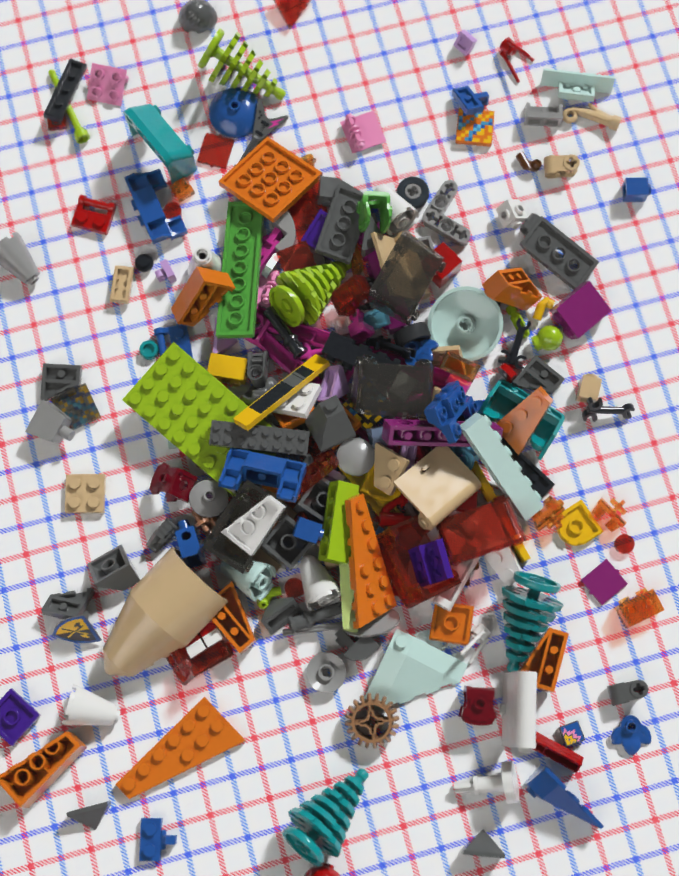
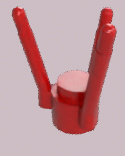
M507 37L499 46L502 50L500 55L504 58L516 82L519 83L518 75L507 56L511 57L518 51L532 62L534 58L520 48L510 37Z

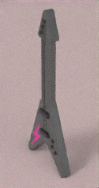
M261 98L257 100L252 139L239 162L256 147L259 141L288 119L287 115L272 119L267 118Z

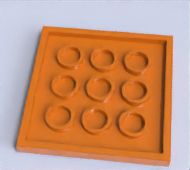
M267 136L218 182L220 187L275 223L320 180L322 172Z

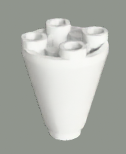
M199 247L194 251L188 266L189 278L196 266L222 272V260L218 255L206 247Z

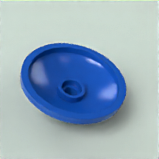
M240 87L228 88L214 97L209 107V118L217 132L230 138H242L253 132L257 100L259 98L250 90L246 92L241 90L242 88Z

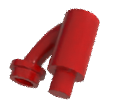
M402 493L400 497L388 502L379 512V526L411 524V516H404V513L390 512L397 505L403 507L408 503V499Z

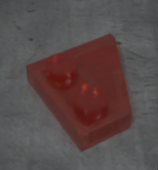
M273 0L288 29L292 28L311 2V0Z

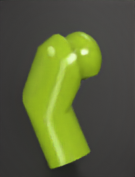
M272 587L264 599H257L258 607L266 609L272 597L281 596V587Z

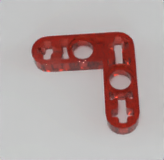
M309 437L307 455L311 454L314 462L307 466L300 494L306 492L339 464L336 455L330 449L317 455L321 451L313 437Z

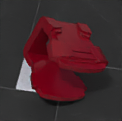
M163 462L161 465H158L152 477L149 490H151L153 495L165 492L166 502L181 500L188 503L190 491L198 477L177 467L170 468L169 464Z
M464 685L465 699L463 706L460 707L458 717H461L463 722L472 725H492L495 719H497L496 710L493 709L495 688H479Z

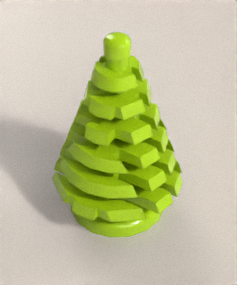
M219 28L197 65L200 68H205L212 57L219 60L208 81L213 83L224 64L229 67L219 85L224 86L235 70L238 74L231 84V88H236L244 76L247 78V81L241 90L247 92L253 82L256 84V87L252 93L258 95L261 88L266 90L263 96L269 97L272 94L278 100L284 99L286 91L276 86L278 81L275 77L272 82L267 80L271 73L268 68L262 76L258 74L263 65L260 59L253 70L249 68L256 55L253 49L244 64L239 61L249 45L246 41L243 42L235 57L230 55L241 37L238 32H236L225 51L219 47L225 34L224 30Z
M334 261L280 273L276 279L278 285L269 292L271 306L274 307L278 315L288 326L296 327L302 323L307 324V322L309 325L315 324L337 288H339L341 281L346 277V271L351 269L352 263L348 265L343 262Z

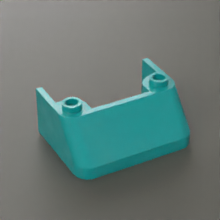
M156 105L133 106L123 111L130 134L132 136L139 134L166 166L173 186L197 170L193 156L195 154L194 150L189 144L185 145L161 116L162 113Z
M500 379L485 399L478 413L483 416L486 415L491 422L497 421V419L501 420L530 394L512 383ZM551 406L530 439L531 447L536 451H541L537 458L539 460L545 455L565 420V416Z

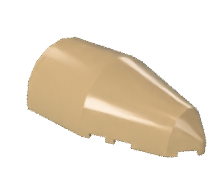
M172 546L131 589L103 647L104 670L108 675L133 677L154 665V662L170 656L171 652L187 646L228 602L203 582L182 561L180 550Z

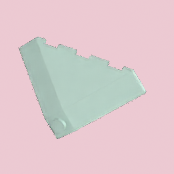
M397 628L364 698L367 700V694L371 693L372 699H375V694L378 693V700L380 701L383 696L387 697L385 704L390 701L393 704L398 702L402 704L413 700V697L425 693L427 695L440 690V687L448 684L455 685L460 683L468 664ZM373 705V706H374V709H376V710H378V711H382V710H383L382 708Z

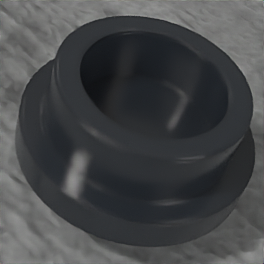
M141 254L136 258L135 266L140 272H148L153 268L154 261L150 255Z

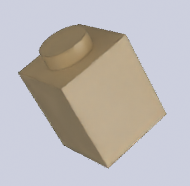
M594 374L583 375L579 382L575 401L587 403V399L592 397L593 403L597 402L602 379L597 378L598 376Z

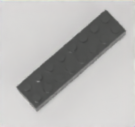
M212 420L209 446L232 447L242 450L307 457L310 431L255 425L247 431L234 422Z

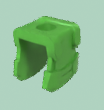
M365 191L362 199L356 206V213L359 214V231L365 232L368 228L371 217L370 208L379 209L381 234H384L391 224L392 206H390V194L380 191Z

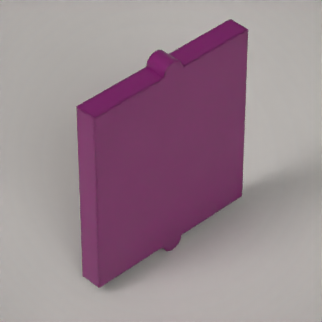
M605 559L580 580L589 590V594L593 595L601 606L628 584L619 574V570L615 569L608 559Z

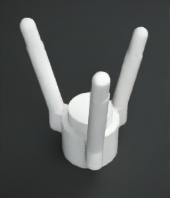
M482 623L477 627L475 625L471 627L472 634L470 636L472 640L460 652L462 656L475 643H480L469 661L470 665L473 664L491 635V632ZM446 643L441 646V649H445L452 644Z

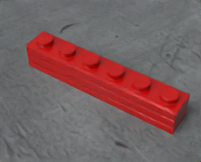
M536 732V749L533 750L577 773L582 766L584 757Z

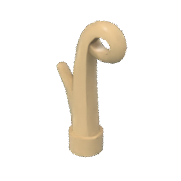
M588 103L590 109L570 107L563 111V121L565 123H574L577 120V116L605 125L614 131L618 130L622 119L620 116H612L601 111L592 103Z

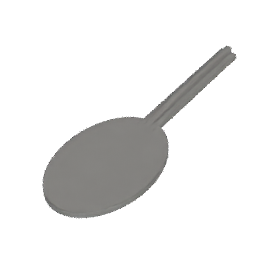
M390 609L359 628L356 633L344 630L342 620L341 622L313 625L311 628L305 627L297 630L295 634H292L290 628L283 629L282 631L283 636H291L341 628L350 636L374 637L394 629L398 625L400 617L397 611Z

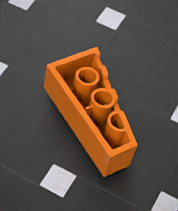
M66 731L44 745L37 752H33L26 759L18 764L16 763L9 770L0 774V785L20 808H29L84 752L87 746L75 733Z

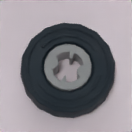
M411 176L399 183L397 194L414 208L418 209L426 204L429 198V188L423 179ZM412 190H415L414 196H410Z

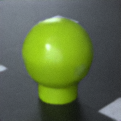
M546 325L538 331L536 336L531 337L536 351L541 349L551 351L560 347L563 341V334L558 327Z

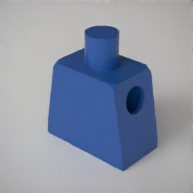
M188 519L179 521L177 523L179 530L175 531V535L184 563L190 569L206 564L207 562L195 527L190 526Z

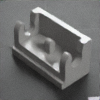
M526 102L524 107V125L560 127L563 120V104H559V107L554 108L530 106V102Z

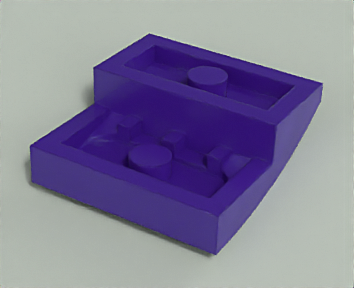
M442 538L408 550L419 588L453 578Z

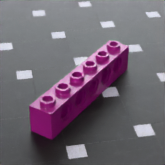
M384 419L382 439L388 445L471 447L462 433L456 443L449 444L441 430L427 420ZM456 421V422L461 425L464 421ZM492 422L491 428L493 431L496 430L502 437L503 428Z

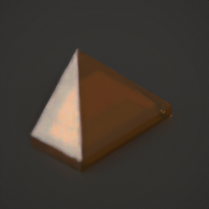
M446 351L438 368L472 383L480 365L450 351Z

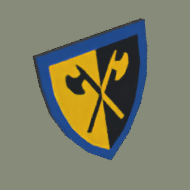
M85 610L83 615L69 617L61 621L52 633L54 637L75 643L102 641L88 620L90 614L88 610Z

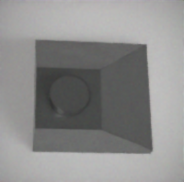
M337 395L320 402L305 420L321 453L356 436Z
M122 544L87 563L94 584L98 588L124 591L140 581L137 571Z

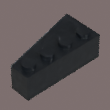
M331 331L322 350V354L325 355L324 359L332 363L335 361L342 363L341 366L349 371H352V369L357 370L359 375L366 379L374 378L377 380L376 383L383 387L393 384L401 367V360L395 358L392 361L387 354L380 351L375 354L369 346L364 344L356 345L354 340Z

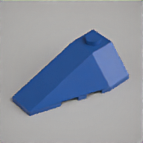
M540 765L524 782L527 786L526 791L534 799L537 796L599 829L604 827L584 805L581 806L579 804L580 801L569 790H565L567 786L548 767Z

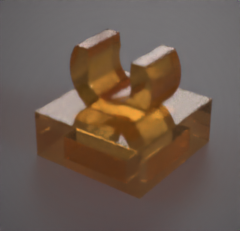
M185 176L169 186L179 203L195 194L194 189Z

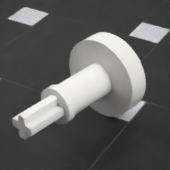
M514 761L502 762L501 775L474 776L473 780L454 782L455 794L475 792L476 795H481L483 793L504 791L508 804L519 803V784Z

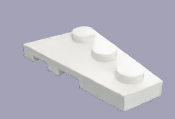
M269 495L242 517L235 520L229 527L222 530L221 533L250 556H253L286 506Z

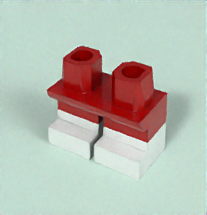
M210 620L185 648L190 658L193 659L207 650V647L210 648L224 639L215 623Z

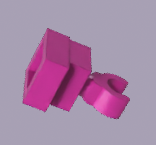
M356 309V317L351 314L349 315L350 320L353 321L348 326L349 334L352 339L363 343L367 338L375 334L374 327L363 321L364 313Z

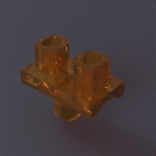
M549 496L543 502L547 510L543 513L539 511L531 517L538 532L546 526L548 529L554 526L560 529L562 527L560 521L565 518L562 514L565 510L563 507L564 502L561 499L557 501L552 496Z
M613 497L609 501L614 506L612 508L601 498L598 500V504L592 513L600 519L607 512L612 518L605 526L611 532L619 527H624L627 522L616 511L618 510L622 515L627 512L622 507L625 501L622 500L618 503Z

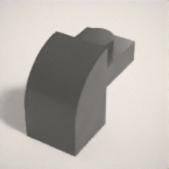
M341 628L335 633L337 637L335 641L343 649L345 647L348 648L343 656L352 661H363L380 647L372 637H360L354 643Z

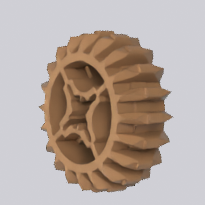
M371 693L367 694V700H365L363 695L359 697L361 702L354 699L353 704L356 707L349 705L348 710L352 713L345 714L346 718L351 719L345 721V726H352L347 729L348 734L354 732L351 739L355 740L358 737L357 744L359 746L363 741L366 742L365 748L369 747V743H373L374 749L377 748V742L380 743L381 747L385 746L383 739L390 743L391 737L389 734L396 736V732L392 728H399V724L394 722L399 720V716L393 715L397 712V708L390 709L393 702L390 701L385 704L386 696H383L381 701L378 700V693L375 694V699H372ZM373 705L382 708L387 716L377 714ZM367 706V715L360 717V719H355L357 712ZM371 712L374 719H377L374 728H372L370 722H367ZM389 722L387 729L382 734L377 735V727ZM357 725L368 728L371 736L362 733Z

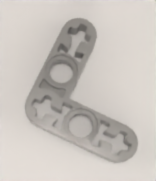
M447 180L441 185L424 211L422 222L426 227L457 245L464 246L470 240V231L444 215L458 191L457 183L453 180ZM450 186L453 187L452 191L450 190L446 197V189ZM437 200H443L445 202V206L439 208L435 205V202ZM431 215H433V216H434V220L431 219L430 221H428V220H427L428 217H430ZM448 223L451 225V230L444 231L441 225ZM462 233H464L465 238H462V240L459 239V235H462Z

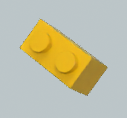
M210 353L207 369L210 374L221 383L227 382L235 387L246 385L247 358Z

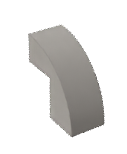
M286 211L275 223L271 222L273 228L280 229L284 236L275 246L276 254L285 262H288L295 250L296 230L290 213Z

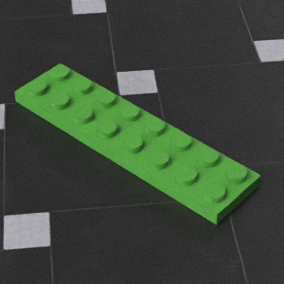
M242 201L228 202L222 272L229 274L236 288L232 292L229 290L222 296L223 300L218 303L215 335L217 339L254 338L264 216Z

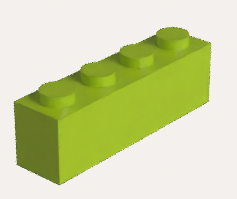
M340 480L329 482L322 528L324 533L320 542L318 560L338 565L348 564L349 557H351V546H348L347 538H350V527L346 525L345 500L359 494V485Z

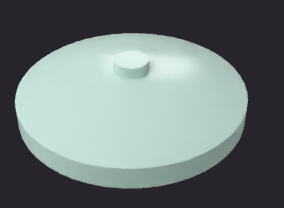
M461 286L446 291L435 301L429 312L427 326L431 333L430 339L436 341L439 344L438 347L460 345L464 362H472L484 358L495 349L501 339L504 323L501 309L496 301L489 298L479 288Z

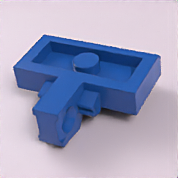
M469 86L452 90L451 95L466 115L482 113L484 106L489 104L490 95L487 91L475 94Z
M141 818L139 861H161V850H165L166 845L177 844V835H166L167 830H162L163 818Z

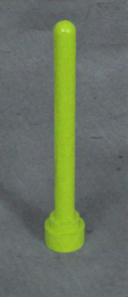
M50 69L48 74L56 88L59 79L56 72ZM70 104L67 114L75 129L74 137L77 143H85L90 139V135L84 127H81Z

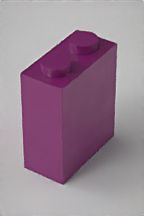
M587 281L581 283L549 311L552 313L553 320L563 328L565 336L573 340L579 339L612 310L592 283Z

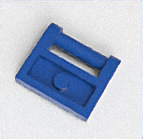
M187 325L159 327L153 330L154 336L157 337L160 356L166 351L164 336L170 335L171 344L173 342L176 343L193 358Z

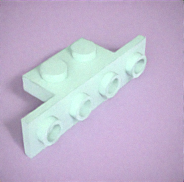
M543 68L540 85L558 87V98L564 100L594 102L595 92L611 94L615 76Z

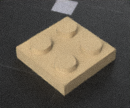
M66 474L65 513H105L106 475Z

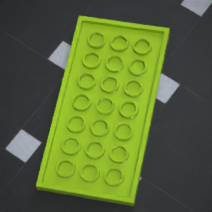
M173 342L122 400L218 483L230 448L209 446L212 420L234 422L233 418L246 409L248 405ZM262 419L259 423L256 424L260 426L272 427L264 419ZM251 451V452L266 454V455H270V456H276L275 453ZM242 481L235 494L228 489L226 490L240 502L255 483Z

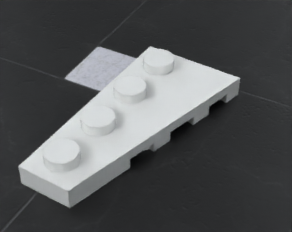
M490 501L460 525L471 540L474 538L483 543L482 547L485 549L482 553L503 583L506 586H510L515 582L513 579L514 572L522 571L508 543L510 541L501 527L502 523L493 509L494 505Z

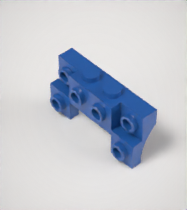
M160 168L146 173H133L124 177L133 197V200H130L134 211H139L140 215L137 216L141 227L145 225L153 245L168 238L174 240L188 234L181 215L166 219L155 194L156 191L168 187Z
M457 380L447 383L446 386L441 388L440 393L435 395V398L426 407L424 413L427 421L440 429L448 443L452 444L457 442L462 433L461 426L456 420L463 414L466 421L476 412L478 413V406L473 401L472 396L466 397L463 387L460 386Z
M231 447L227 454L218 486L238 491L241 482L246 481L278 488L276 499L296 503L306 474L307 463Z

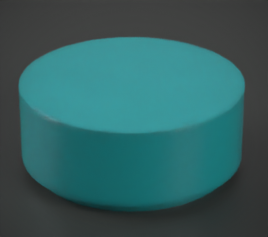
M147 340L140 345L139 351L144 359L153 360L158 356L159 348L154 341Z

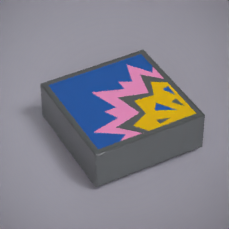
M578 720L558 727L565 747L585 740Z

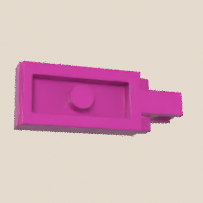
M276 227L270 235L263 236L260 273L272 255L275 254V246L283 237L281 230Z

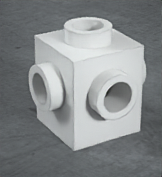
M507 199L496 208L503 228L517 229L528 219L520 199Z

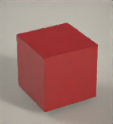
M442 242L423 259L422 268L424 273L441 288L460 271L463 261L452 249Z

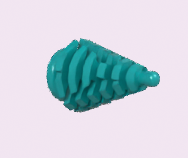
M516 571L513 575L515 582L529 589L516 588L514 586L502 587V594L507 597L502 600L503 607L508 610L503 612V619L508 622L504 625V632L510 635L505 636L506 646L512 648L506 649V657L510 659L506 668L508 672L519 670V663L525 662L528 658V655L523 652H532L535 645L531 642H539L542 638V635L536 632H546L550 626L547 622H553L557 616L554 612H560L564 607L560 601L540 593H558L561 589L559 583L540 575Z
M360 768L354 777L352 775L343 779L344 783L339 781L332 786V790L326 788L322 791V795L316 794L311 797L310 801L301 803L299 808L295 807L289 810L288 816L291 822L298 828L286 827L282 834L287 843L306 861L315 866H321L324 862L322 852L337 858L340 856V845L345 842L346 831L348 832L351 824L349 819L352 820L355 809L353 807L358 806L360 800L357 795L361 796L363 793L362 783L369 777L368 772Z

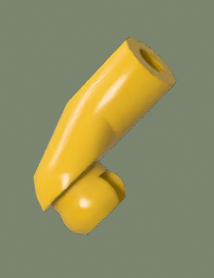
M549 297L543 298L536 305L532 318L541 321L545 308L552 309L555 301L549 299Z

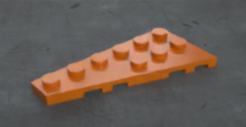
M357 494L345 500L346 525L350 527V538H347L348 546H351V557H349L350 585L354 591L355 601L352 602V610H355L356 621H353V629L363 627L397 606L364 494Z
M203 697L115 785L128 799H131L246 740L209 700Z

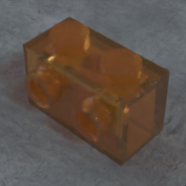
M644 588L635 592L636 597L630 599L627 596L618 601L619 605L614 608L625 629L665 610L654 589L647 591Z

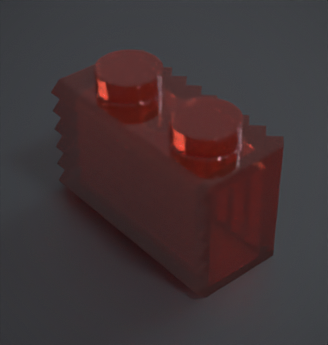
M354 274L331 293L330 300L338 315L351 316L356 312L355 309L368 303V298L373 295V292L365 276Z

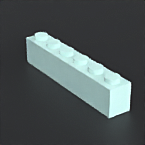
M476 412L460 425L462 434L517 515L527 521L544 508L541 503L542 497L536 490L533 491L531 488L532 482L526 475L523 476L521 473L522 467L517 461H513L511 458L512 452L506 445L503 446L501 443L502 437L496 430L493 431L490 426L492 425L490 419L486 415L483 416Z

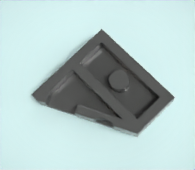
M535 355L514 379L512 384L531 390H536L542 386L548 394H553L565 378Z
M43 363L40 400H47L80 386L82 366Z
M87 588V592L76 593L74 590L63 594H50L41 609L42 614L60 619L83 615L95 594L94 589Z

